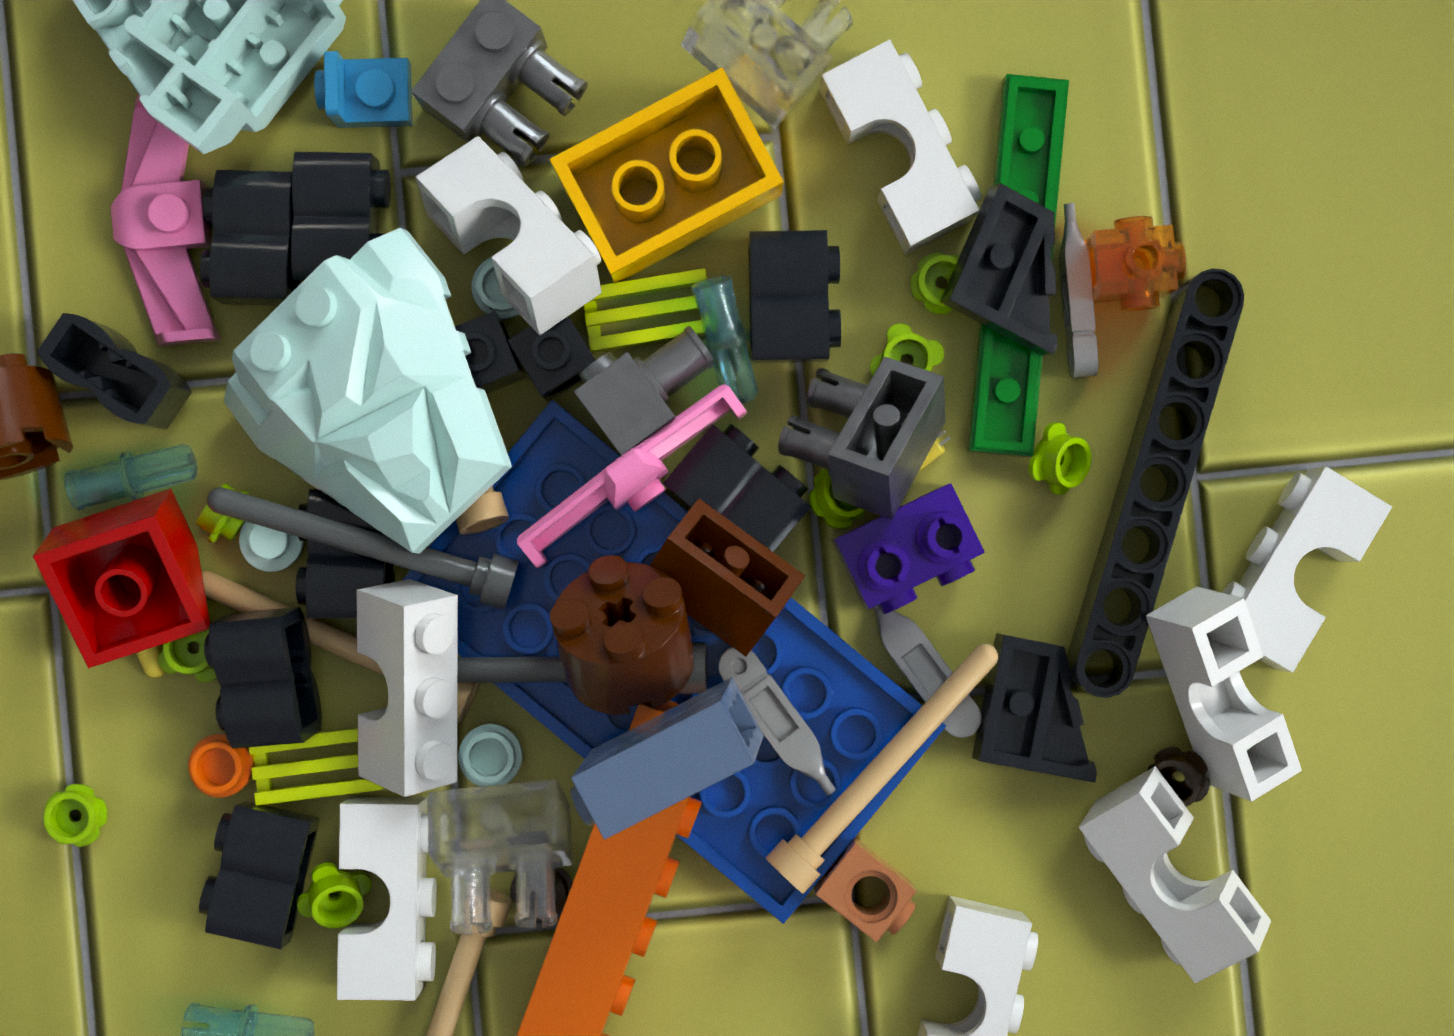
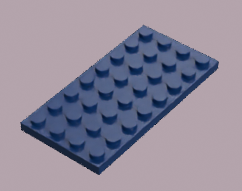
M551 400L508 452L512 467L492 485L494 492L502 493L509 520L496 528L470 535L460 534L455 520L429 547L478 562L480 556L492 559L494 554L518 560L519 563L505 610L480 604L481 597L469 594L470 587L414 570H410L403 578V580L412 579L458 595V654L461 657L560 656L550 622V611L562 591L577 577L588 572L589 566L593 561L603 556L616 555L622 557L626 562L650 565L666 539L688 513L687 510L665 492L637 512H634L629 504L618 511L608 500L546 548L543 553L549 562L542 568H536L518 546V536L620 457L618 453L554 400ZM792 597L787 601L752 651L814 733L820 746L825 774L836 788V791L827 796L817 781L787 765L764 736L754 764L691 796V798L702 802L689 838L677 835L783 924L946 727L942 722L822 853L821 857L825 861L817 869L821 875L806 892L802 894L765 857L782 839L788 843L795 834L802 838L922 705ZM687 615L692 642H706L708 690L724 682L719 672V660L724 651L731 646ZM569 682L493 683L584 759L592 749L629 731L638 705L629 706L630 714L612 715L598 712L585 706L574 696ZM679 692L670 701L681 704L698 694H680Z

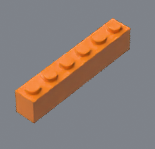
M669 700L655 708H651L650 701L638 705L629 730L679 704ZM690 796L605 840L596 824H594L517 1036H609L604 1034L603 1031L610 1012L619 1016L623 1015L636 979L624 975L632 953L644 958L658 920L646 916L654 894L663 898L667 897L680 861L668 857L676 835L689 838L702 804L701 801Z

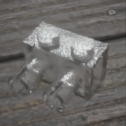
M708 0L696 12L681 46L711 73L722 67L738 97L774 129L784 121L814 88L834 58L827 50L853 25L852 15L845 6L829 23H826L831 16L830 13L839 4V0H820L799 26L780 9L787 0Z
M557 779L428 792V855L446 878L451 877L452 921L450 922V931L457 934L473 935L472 925H477V932L479 934L492 930L490 876L495 873L516 871L517 915H515V925L522 928H537L536 918L542 919L543 928L557 923L554 869L572 865L570 803Z

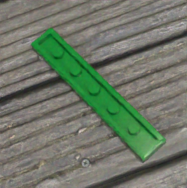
M1006 74L1003 79L993 185L1001 183L1053 211L1055 229L1069 80ZM1052 247V249H1051V261H1052L1053 247ZM981 323L979 325L967 452L1030 458L1033 456L1043 356Z

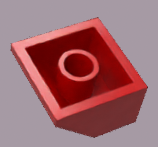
M171 488L53 527L33 555L88 669L209 629L210 618L197 543Z

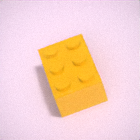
M722 67L550 158V162L591 241L596 246L614 283L631 277L781 197L784 184L782 177Z

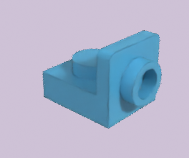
M338 51L324 52V70L315 72V99L318 109H325L327 117L337 128L413 126L411 63L408 58L343 59Z

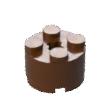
M19 353L0 355V480H5L41 470L60 461L57 452L58 448L68 453L73 450L70 432L53 372L44 367L27 365L25 355Z
M616 555L600 557L590 564L588 572L577 577L562 591L550 611L552 630L570 688L574 696L581 703L593 710L612 715L630 714L629 706L640 705L649 701L651 708H655L676 696L684 688L694 668L693 643L682 588L678 581L660 569L646 564L626 562L622 557Z

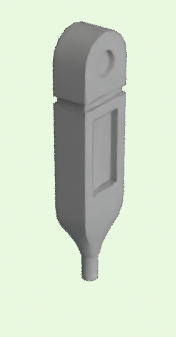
M1075 203L1064 204L1065 224L1059 254L1065 336H1067L1068 369L1072 378L1096 376L1098 373L1097 337L1094 335L1096 326L1090 258L1087 245L1076 222Z
M879 605L872 607L875 610L883 646L922 700L926 702L953 672L915 622L895 610L883 614ZM969 694L943 721L946 725L944 729L950 735L958 738L971 736L979 729L981 712Z
M733 647L726 649L719 660V672L722 679L726 681L733 677L760 730L780 758L793 769L817 781L827 796L831 795L836 791V788L825 774L820 746L812 730L770 673L766 672L767 669L752 650L745 657Z

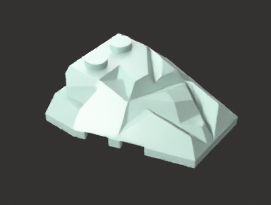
M73 0L87 23L97 31L110 52L108 54L116 66L128 77L140 95L139 100L147 112L158 123L202 154L231 143L240 130L257 132L266 128L320 60L324 52L327 51L343 31L346 16L339 6L343 0Z
M398 228L368 241L351 259L336 255L324 260L233 350L232 361L236 373L227 381L224 403L260 451L336 500L411 553L420 554L497 482L512 465L485 390L476 388L465 356L472 352L465 333L456 331L445 301V299L451 297L446 279L407 230Z

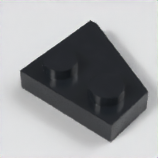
M1001 183L990 186L940 302L1042 356L1054 354L1057 348V334H1050L1049 295L1056 294V269L1051 261V249L1055 244L1054 212Z
M996 633L994 648L998 653V660L988 673L981 708V724L977 730L972 758L981 762L1095 783L1097 772L1094 762L1088 760L1080 729V726L1084 725L1079 702L1073 696L1070 689L1072 674L1065 647Z

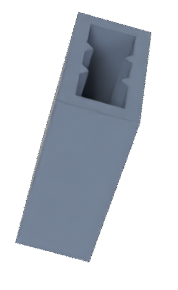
M733 677L592 749L571 777L575 785L570 790L571 798L585 824L588 826L596 824L605 840L754 764L764 735Z

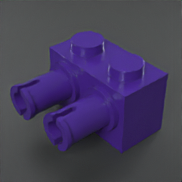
M951 483L900 506L892 520L880 516L832 539V543L864 608L870 609L879 605L883 614L892 612L916 600L918 597L913 588L934 577L937 578L942 587L975 571L971 559L985 553Z

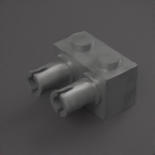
M480 0L411 92L422 109L467 143L475 137L485 134L518 159L520 164L527 167L537 156L533 153L534 149L518 137L521 136L541 151L549 138V133L544 129H540L508 105L506 101L519 84L523 83L555 107L561 115L566 116L575 107L571 102L573 98L570 95L579 101L586 91L588 82L578 78L544 52L548 46L541 27L506 0Z
M687 326L681 334L644 361L639 357L633 360L628 352L617 360L611 352L606 353L579 374L584 384L574 392L622 456L675 418V415L668 407L671 404L668 400L669 397L706 369L712 368L714 366L712 362L714 358L690 326Z
M885 356L868 385L820 368L816 372V378L811 380L807 393V405L846 417L848 421L841 433L792 415L787 422L793 429L784 425L778 443L779 454L792 456L827 469L829 477H831L834 499L892 520L946 422L944 376Z

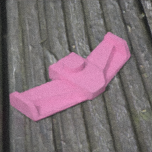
M138 94L135 99L122 188L111 205L113 239L124 248L158 347L221 341L220 333L216 330L188 250L211 247L210 225L206 224L203 213V197L206 184L201 180L183 181L189 144L158 123L147 112L139 100L140 95Z
M728 385L718 386L628 450L521 533L517 538L518 546L536 568H542L549 562L543 551L608 500L618 511L627 504L630 505L634 512L639 511L666 490L660 480L670 472L663 464V459L727 413L731 412L737 420H740L747 415L746 409Z

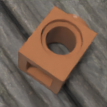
M856 837L814 886L815 894L875 942L879 941L886 930L892 935L896 934L905 925L916 908V904L911 900L917 892L912 882ZM868 876L882 879L886 883V893L879 903L873 906H861L853 901L851 898L852 889L860 879Z

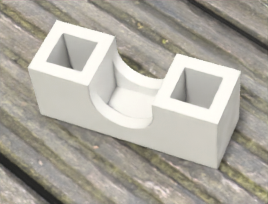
M888 40L822 74L819 91L847 145L868 134L885 133L898 139L906 148L910 160L909 171L899 180L881 188L876 201L904 254L907 255L971 222L979 212L976 201L981 199V193L969 168L966 165L957 168L946 145L952 143V138L943 117L935 108L927 111L917 89L922 87V80L912 58L906 52L898 55L891 40Z
M477 136L415 176L427 216L463 255L490 239L507 238L514 240L491 258L501 295L539 336L602 293L597 265L601 263V257L594 243L583 231L578 230L573 233L562 222L561 215L551 198L541 190L534 193L524 183L517 165L505 152L496 154Z
M1327 466L1307 469L1305 474L1298 472L1292 477L1279 498L1278 504L1284 507L1274 526L1272 529L1267 526L1264 527L1254 538L1246 553V559L1251 562L1239 584L1232 581L1222 592L1244 598L1264 656L1259 660L1276 670L1294 672L1326 618L1308 607L1299 598L1295 590L1294 573L1301 558L1308 552L1318 549L1339 562H1360L1393 507Z
M412 579L357 589V653L370 657L379 665L388 688V705L386 708L358 714V776L403 797L456 783L458 595Z
M1196 586L1147 614L1146 618L1192 749L1202 757L1207 765L1206 777L1210 780V786L1252 802L1301 772L1302 769L1283 714L1269 710L1258 703L1246 688L1240 674V670L1264 657L1244 598Z
M1155 766L1097 799L1078 828L1084 834L1085 843L1091 854L1097 860L1105 862L1122 885L1123 893L1130 906L1136 912L1143 914L1161 937L1162 946L1168 957L1177 965H1181L1193 982L1197 983L1258 953L1271 920L1234 870L1212 880L1198 881L1182 875L1173 867L1167 852L1180 845L1194 817Z
M352 796L340 803L339 869H362L380 877L390 894V909L384 920L374 923H351L338 934L337 1000L415 1001L424 989L425 981L434 980L436 946L435 942H425L426 917H434L436 912L437 883L436 878H426L427 853H435L437 847L438 819L437 814H427L428 797Z
M949 895L935 958L942 970L966 975L973 979L978 986V999L972 1012L959 1022L943 1024L921 1019L918 1036H1007L1008 1032L1013 1034L1018 1032L1024 1009V996L1017 994L1022 969L1027 971L1032 969L1038 947V934L1031 932L1032 922L1023 912Z

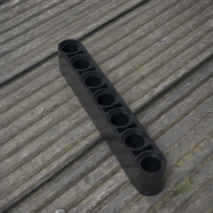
M1212 268L1202 271L1182 284L1173 297L1067 653L1072 674L1071 683L1077 689L1096 697L1110 698L1121 694L1128 688L1133 679L1149 626L1146 615L1154 609L1244 306L1245 294L1241 283L1235 275L1224 269ZM1199 286L1209 287L1219 296L1221 305L1217 317H1209L1197 308L1195 293ZM1182 346L1195 349L1202 358V371L1196 379L1185 376L1178 368L1177 354ZM1165 406L1173 407L1183 415L1185 428L1178 440L1166 437L1160 430L1158 424L1159 415ZM1149 466L1159 469L1165 475L1167 481V490L1164 496L1157 502L1148 499L1142 493L1140 487V478L1144 470ZM1132 527L1142 530L1149 541L1147 555L1137 563L1128 560L1122 550V539L1125 533ZM1120 588L1130 598L1131 611L1124 621L1114 624L1105 616L1103 604L1108 593L1113 589ZM1103 649L1112 658L1113 672L1104 683L1093 685L1086 676L1085 663L1093 652Z

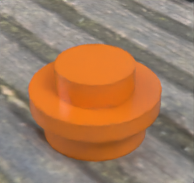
M225 733L213 734L198 742L193 748L188 762V771L193 784L202 793L216 798L228 797L241 791L249 783L252 777L251 767H254L253 755L249 754V747L232 749Z

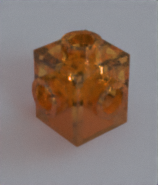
M1151 216L1121 218L1113 221L1114 229L1095 230L1084 240L1089 251L1093 303L1120 301L1121 311H1142L1159 308V298H1164L1178 290V280H1183L1185 277V250L1181 241L1174 242L1173 224L1153 226V218ZM1133 260L1139 264L1140 269L1134 264Z

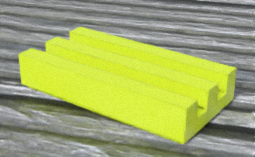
M705 268L601 285L602 293L584 305L591 353L670 341L681 334L687 326H690L698 336L716 333ZM693 286L696 288L697 295L602 311L597 309L596 302ZM697 309L700 312L701 320L606 336L601 334L600 325Z
M358 727L318 732L304 743L249 747V754L253 755L254 767H251L252 779L256 780L257 792L254 793L256 806L383 790L384 787L364 778H354L272 788L271 778L358 767V753L270 764L268 755L269 752L358 742Z

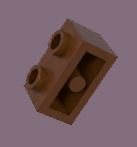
M701 499L695 502L676 526L650 564V566L662 570L678 581L682 588L687 615L745 657H747L805 577L803 573Z

